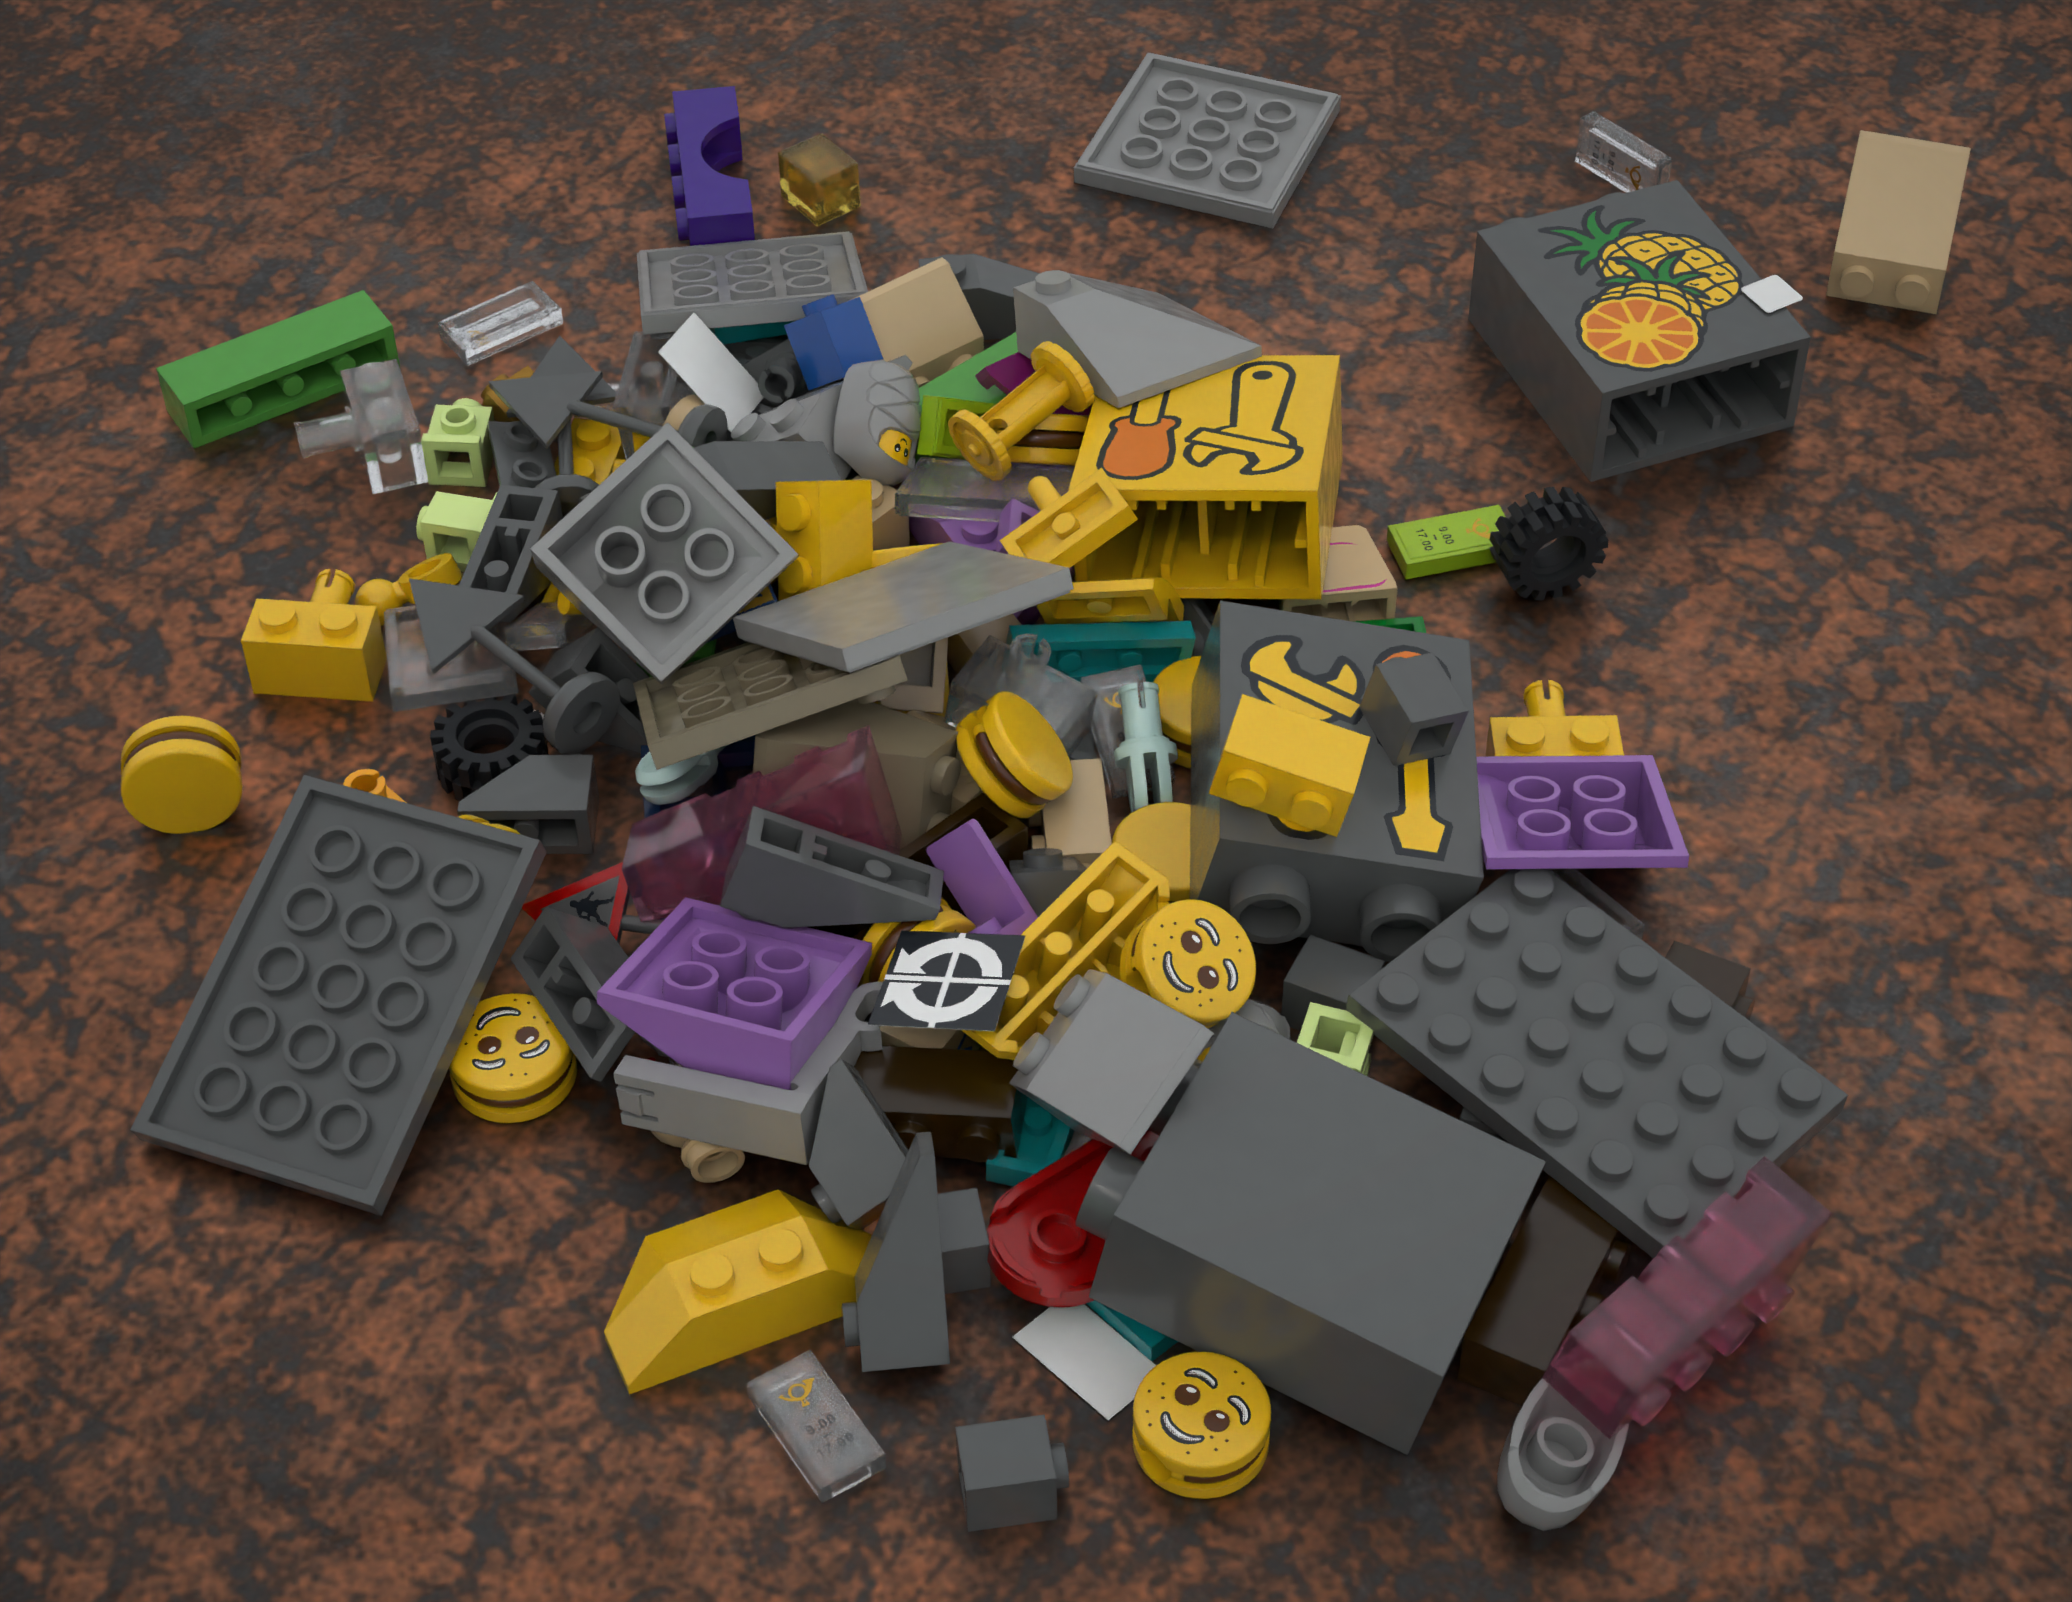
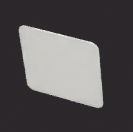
M1778 275L1769 276L1741 288L1744 294L1767 313L1803 300V297Z

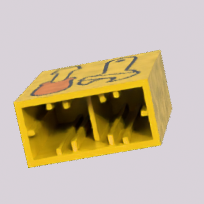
M1262 355L1259 358L1121 408H1117L1095 396L1068 490H1071L1097 470L1103 468L1138 520L1074 565L1075 581L1160 577L1167 580L1175 588L1180 598L1321 600L1343 461L1340 355Z

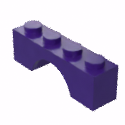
M735 86L673 91L674 113H665L664 118L679 241L689 240L690 246L755 240L748 180L730 177L717 172L727 165L743 160Z

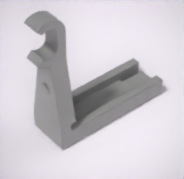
M883 982L866 983L853 991L833 1027L791 1081V1090L625 1055L613 1073L615 1084H619L616 1092L619 1109L623 1110L620 1114L622 1124L808 1165L812 1154L829 1067L840 1059L855 1066L861 1051L882 1050L879 1026L868 1025L869 1022L864 1021L874 1009Z

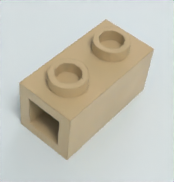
M1101 758L1070 760L1073 771V782L1070 789L1057 799L1046 803L1043 809L1028 818L1029 827L1040 826L1041 835L1031 836V849H1060L1063 852V857H1075L1088 868L1112 844Z

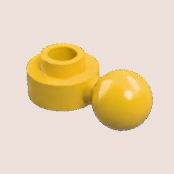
M451 553L439 554L413 566L403 573L396 582L392 583L385 579L367 581L357 591L355 605L377 606L380 626L387 625L400 616L403 604L408 602L415 604L409 578L456 585L460 582L463 575Z

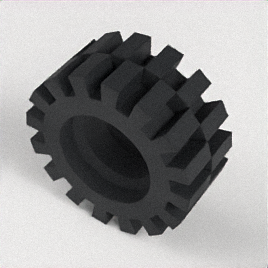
M1553 486L1544 488L1543 497L1538 498L1535 491L1525 495L1528 503L1522 507L1516 501L1511 504L1507 509L1512 516L1510 518L1500 516L1495 523L1499 531L1491 532L1489 540L1493 545L1489 547L1491 555L1512 589L1516 590L1519 596L1526 599L1531 594L1534 600H1544L1547 591L1550 592L1553 598L1563 596L1562 587L1567 585L1574 591L1582 586L1578 581L1579 577L1584 575L1590 579L1597 572L1592 563L1602 564L1606 557L1602 550L1608 548L1609 540L1605 535L1606 531L1585 498L1579 492L1574 494L1572 489L1562 487L1558 494ZM1556 539L1553 543H1551V544L1548 545L1547 547L1540 549V548H1541L1542 546H1544L1546 543H1548V542H1550V541Z
M489 691L484 692V701L476 702L474 694L463 697L465 707L460 708L453 702L445 708L447 717L437 716L434 721L435 730H431L430 739L438 780H441L442 788L447 794L454 790L455 799L461 801L527 756L549 755L547 741L543 733L542 716L539 710H533L531 702L524 699L518 704L516 694L507 692L502 701H499L496 698V692ZM489 744L508 745V747L494 753L480 754L472 752L479 747Z

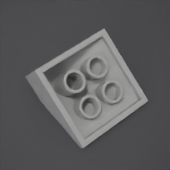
M1060 270L1042 272L1035 277L1034 281L1013 287L1018 352L1031 359L1032 350L1042 342L1050 341L1054 344L1056 343L1070 353L1083 368L1093 386V394L1117 408L1262 356L1261 345L1158 292L1075 275Z
M668 422L530 548L535 566L582 614L661 684L672 676L798 558V553Z

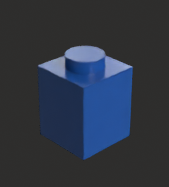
M834 294L802 306L805 314L804 318L784 325L808 390L844 378L848 368L853 364L883 359L860 297L841 304H837Z

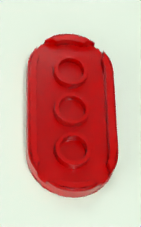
M1147 1130L1130 1155L1145 1162L1159 1135ZM1092 1139L1006 1191L995 1203L986 1230L990 1244L987 1261L996 1278L1015 1295L1029 1302L1048 1307H1073L1094 1301L1089 1298V1294L1105 1240L1077 1227L1075 1224L1088 1188L1104 1158L1113 1148L1112 1146Z

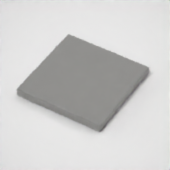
M1147 53L1074 166V183L1273 229L1340 112L1341 95Z
M849 231L639 250L637 253L643 335L676 332L693 313L709 329L796 321L805 317L802 309L803 305L834 294L837 304H841L868 292L854 238Z
M949 541L733 617L738 638L744 641L851 673L1070 593V590L1074 588L1069 567Z

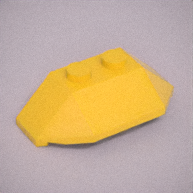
M1115 840L1021 934L1025 935L1024 943L995 1031H961L995 1057L1015 1060L1024 1043L1036 1032L1043 1035L1056 1017L1058 1011L1054 1009L1055 1000L1072 977L1077 974L1083 977L1088 969L1108 973L1121 980L1120 956L1124 943L1139 923L1169 904V879Z
M777 1189L645 1236L604 1330L605 1340L629 1395L842 1317V1303L856 1302L854 1276L872 1235L863 1230L847 1226L843 1220L838 1223H832L822 1210Z

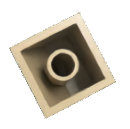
M1860 130L1826 296L1937 314L1971 148Z

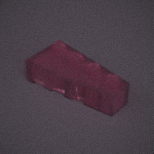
M868 725L849 733L846 742L824 751L817 746L795 756L793 764L763 776L760 771L740 778L737 780L735 788L714 797H710L705 793L633 823L622 871L640 922L666 918L685 897L720 905L727 867L753 806L899 855L902 832L870 726Z
M1764 1156L1747 1172L1746 1181L1734 1199L1724 1192L1705 1210L1704 1218L1684 1240L1678 1235L1674 1237L1658 1252V1255L1648 1264L1638 1280L1632 1275L1568 1333L1542 1378L1609 1439L1633 1419L1641 1427L1649 1423L1670 1399L1672 1393L1669 1390L1673 1386L1677 1385L1683 1391H1687L1708 1370L1714 1360L1711 1356L1718 1350L1722 1355L1728 1357L1749 1336L1755 1326L1752 1321L1759 1317L1765 1324L1769 1323L1793 1297L1795 1291L1787 1283L1832 1216V1213L1767 1157Z

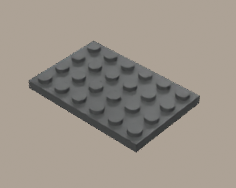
M304 775L130 1130L142 1141L382 1216L547 853L541 841Z
M1548 869L1508 870L1348 994L1346 1011L1371 1028L1376 1037L1511 1145L1546 1161L1542 1170L1665 1268L1842 1112L1848 1094Z

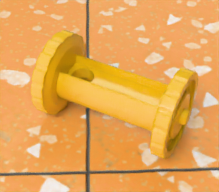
M1050 341L1042 342L1033 349L1031 363L1035 372L981 417L963 409L959 410L949 419V433L956 447L971 466L986 478L1000 481L1012 470V464L1007 451L1063 405L1065 408L1079 413L1083 412L1093 403L1095 399L1094 390L1087 374L1073 356L1056 343L1054 344ZM998 426L1005 427L998 435L994 431Z

